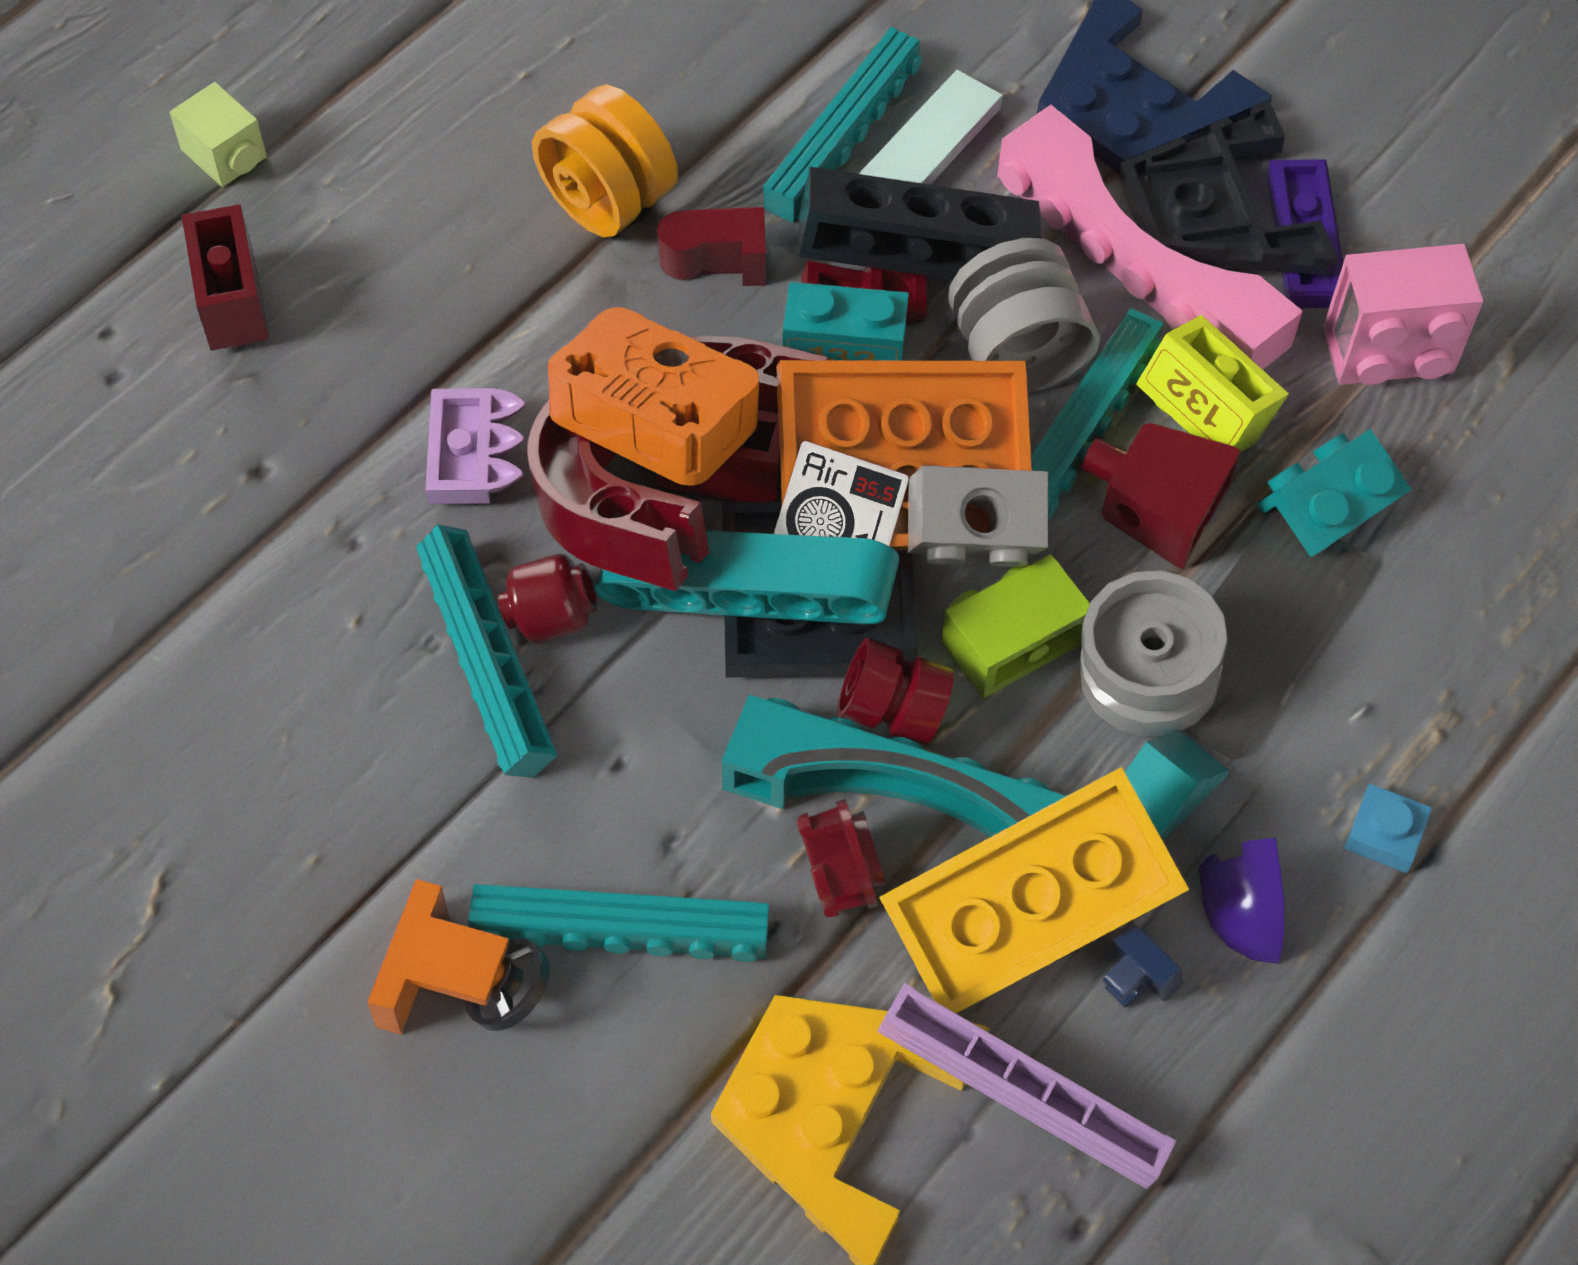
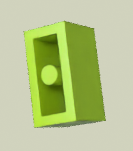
M1049 554L1032 564L1028 562L1026 566L1012 567L1003 575L999 582L980 592L970 590L958 596L945 610L941 643L984 699L1082 645V625L1090 603L1053 555Z

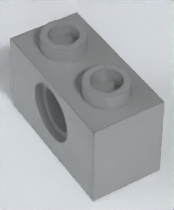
M922 465L909 477L908 553L927 554V562L938 565L962 564L966 562V556H989V565L1022 567L1028 565V558H1032L1048 548V472ZM967 505H976L987 513L990 521L988 533L977 532L969 526L965 518Z

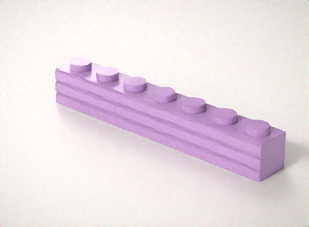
M906 983L903 984L877 1032L1146 1189L1158 1179L1176 1143V1140L1168 1135L1165 1136L919 993Z

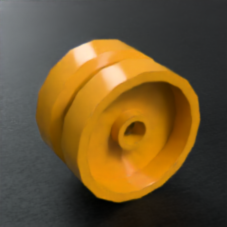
M607 84L593 88L573 104L570 113L558 115L536 131L531 142L533 159L537 169L554 199L572 219L587 231L601 237L617 235L637 218L641 208L655 205L669 194L678 182V165L670 143L657 122L634 98L623 90Z

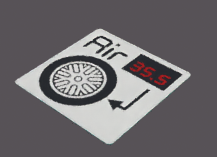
M804 441L799 449L774 534L864 538L889 546L909 478L905 474Z

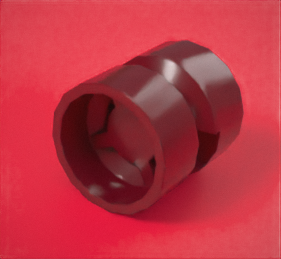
M865 638L859 645L847 670L838 699L837 715L838 717L873 729L882 722L886 723L890 736L907 738L922 747H926L936 734L946 712L953 688V669L922 657H915L909 663L904 662L902 650L871 638Z

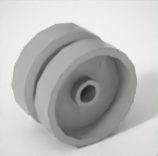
M1161 570L1133 572L1108 583L1090 602L1082 625V650L1080 655L1082 692L1093 711L1115 729L1140 737L1163 736L1195 725L1213 706L1221 681L1222 663L1227 646V633L1222 611L1211 594L1187 577Z

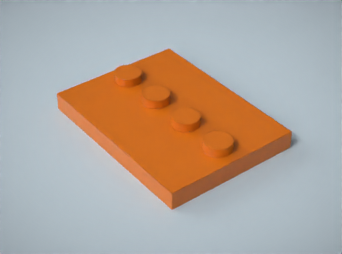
M780 360L776 366L782 505L801 443L804 441L905 474L908 478L922 465L1032 471L1026 361ZM909 480L889 544L895 551L908 550ZM967 505L965 518L969 526L977 532L988 533L990 521L987 513L976 505Z

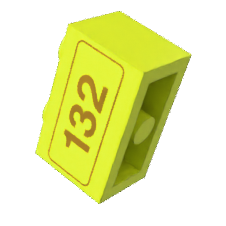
M1203 315L1166 333L1136 383L1139 388L1154 400L1155 404L1162 411L1168 413L1189 434L1241 449V452L1257 443L1289 395L1285 389Z

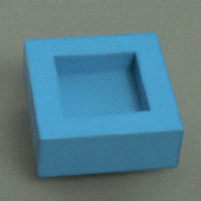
M1368 784L1344 849L1407 873L1415 858L1432 807Z

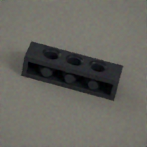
M817 167L809 168L799 212V257L946 279H954L958 271L977 254L1000 243L1021 238L1042 239L1039 201Z

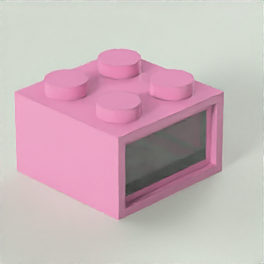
M1465 244L1346 255L1323 326L1339 385L1354 383L1376 385L1387 380L1415 377L1435 379L1445 374L1455 373L1483 304L1482 295Z

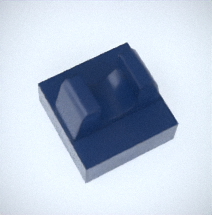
M1132 920L1112 938L1116 954L1121 960L1105 975L1103 982L1106 984L1105 989L1124 1008L1129 1006L1149 987L1165 1001L1184 983L1181 968Z

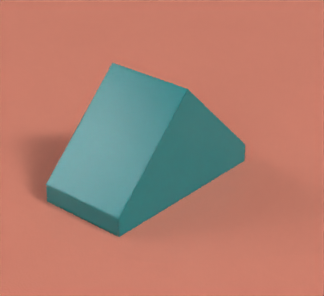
M1177 730L1146 741L1125 773L1161 839L1164 841L1228 776L1229 769L1184 733Z

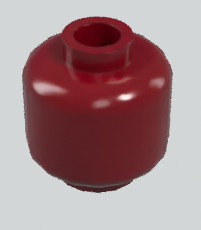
M563 553L513 567L508 574L507 591L499 593L498 596L500 611L506 626L509 629L518 627L521 634L534 644L544 643L582 631L588 625L590 612L596 611L598 606L594 584L588 569L583 563L575 564Z

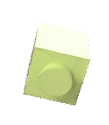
M213 82L169 111L180 149L221 187H224L240 175L248 173L259 162L267 158L258 120L216 82Z

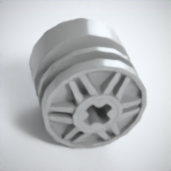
M1021 238L991 247L977 254L958 271L949 286L948 301L958 319L957 324L967 342H969L968 351L972 361H1026L1028 396L1046 392L1069 381L1085 369L1098 352L1100 334L1084 299L1078 293L1079 286L1059 245L1049 240Z

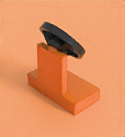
M416 879L367 1004L376 1028L401 1035L418 990L422 987L464 999L467 1013L473 1021L490 1031L505 1030L521 1022L540 1001L549 979L548 958L541 948L528 939L514 938L509 940L502 936L445 921L448 910L442 886ZM534 957L535 974L533 981L525 996L514 1007L513 997L522 985L523 970ZM490 997L495 1001L501 1016L490 1019L483 1018L480 1013L479 1004L487 1006Z

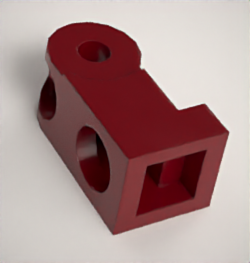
M764 207L680 210L668 214L659 223L657 230L659 263L666 275L674 279L688 280L696 278L702 273H742V286H766Z

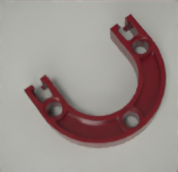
M730 336L690 337L715 351L735 360H740L756 369L759 374L758 410L778 413L776 366L780 360H829V357L747 338ZM548 400L535 418L530 430L527 443V457L540 514L549 533L566 551L592 566L677 591L688 576L687 566L682 565L681 554L690 555L691 561L701 563L710 552L701 502L630 483L613 476L605 469L617 453L555 423L549 415Z

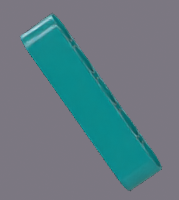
M706 531L710 552L701 563L691 561L690 555L681 554L682 565L687 566L688 576L677 591L600 569L594 587L596 595L605 602L632 610L876 624L882 622L886 617L900 559L899 554L893 548L871 539Z

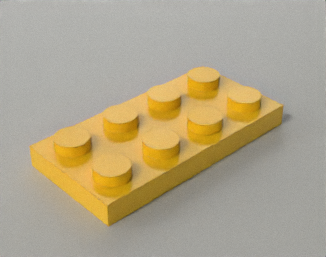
M1120 767L879 898L934 1001L950 1011L958 1013L1188 891L1189 888L1125 771Z

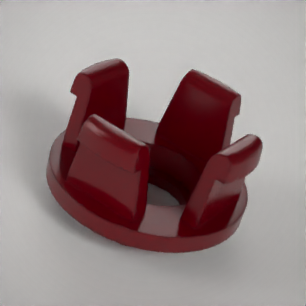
M846 799L837 801L838 807L810 817L807 812L796 819L799 833L802 836L808 859L812 866L810 872L826 917L839 916L838 911L865 904L868 905V909L878 906L874 889L886 886L865 813L862 811L851 815Z

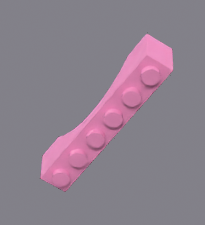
M1052 105L1048 106L1002 139L997 177L1001 179L1007 190L1014 195H1020L1023 199L1039 201L1040 213L1051 227L1060 229L1082 248L1085 255L1091 261L1101 264L1116 276L1131 295L1143 299L1161 314L1173 330L1203 315L1262 370L1292 347L1303 311L1260 275L1228 271L1197 262L1167 248L1141 230L1119 208L1105 187L1094 160L1091 137Z

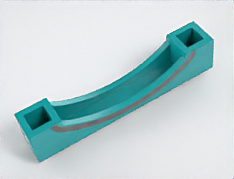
M750 694L747 697L721 760L722 790L783 810L789 798L809 794L831 792L874 794L902 799L935 809L969 824L989 837L1066 797V795L1051 791L1045 784L1032 778L1021 777L1013 779L988 771L982 764L969 758L957 757L950 759L925 751L921 745L907 738L894 737L888 739L863 731L857 724L844 718L833 717L825 719L803 712L795 704L785 699L769 698L766 700Z

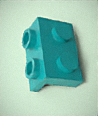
M1370 428L1352 441L1348 439L1344 432L1340 433L1312 452L1318 463L1308 470L1304 471L1299 462H1296L1269 480L1267 484L1273 493L1256 503L1262 514L1276 506L1308 555L1312 557L1412 489Z

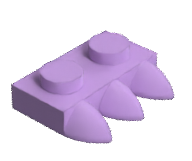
M494 388L431 389L425 488L428 504L490 503V493L504 490L523 477V473L518 467L510 462L496 458L509 453L524 442V436L518 431L499 424L525 408V402L511 392Z

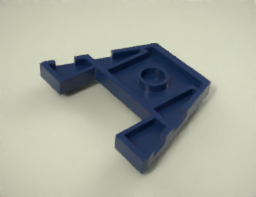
M1094 0L1039 99L1037 114L1050 105L1055 107L1091 137L1094 156L1119 174L1121 162L1180 137L1188 141L1205 133L1208 134L1211 124L1225 118H1229L1233 122L1247 115L1250 116L1251 107L1271 102V94L1235 70L1229 72L1199 100L1192 99L1116 47L1119 42L1140 25L1143 9L1130 0Z

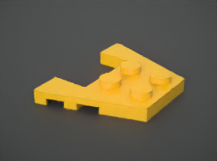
M775 995L711 1112V1123L773 1184L777 1183L805 1210V1216L822 1233L827 1232L849 1254V1259L855 1265H876L896 1226L900 1210L836 1179L896 1061H900L960 1091L963 1090L966 1083L877 1032L888 1011ZM973 1023L974 1025L980 1027L981 1029L989 1033V1028L981 1024Z

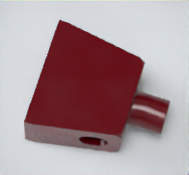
M1147 423L1142 425L1127 451L1096 438L1085 456L1081 470L1109 483L1101 513L1107 522L1168 562L1184 569L1232 483L1241 449L1158 424Z

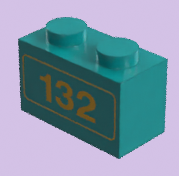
M789 282L782 331V346L829 357V360L902 361L908 293Z

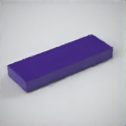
M1327 159L1270 160L1267 177L1275 227L1321 220L1337 255L1334 274L1316 275L1281 272L1285 297L1299 308H1329L1343 266V258Z

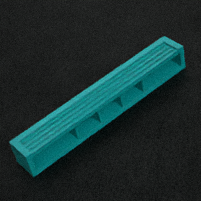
M892 26L887 30L763 185V207L765 210L794 224L799 217L809 168L817 167L836 170L839 165L844 166L856 143H862L866 138L869 127L874 120H880L886 111L889 101L893 97L897 98L900 95L907 78L918 72L922 63V56H920L921 41L918 38L909 36L905 32H900Z
M1133 308L1129 309L1031 455L1032 471L1048 472V520L1052 518L1059 505L1060 499H1058L1061 491L1069 492L1078 474L1075 470L1080 463L1083 464L1093 441L1098 436L1104 438L1107 435L1113 422L1112 414L1115 410L1121 412L1127 404L1131 393L1128 390L1132 384L1136 385L1147 367L1145 364L1149 358L1153 357L1163 340L1160 338L1163 322Z
M437 524L432 529V532H429L424 537V540H421L416 546L422 562V570L427 575L434 592V601L441 610L446 623V632L452 639L457 651L459 665L464 670L471 687V696L478 705L484 721V729L488 736H490L497 754L499 767L503 770L504 775L534 778L558 754L548 734L468 531Z
M473 884L468 926L508 938L509 940L514 938L528 939L539 948L544 947L545 944L562 945V947L571 951H583L587 947L604 948L606 951L615 954H624L629 952V950L647 951L650 955L659 957L669 956L672 953H684L696 959L729 956L739 962H752L757 958L766 959L769 903Z

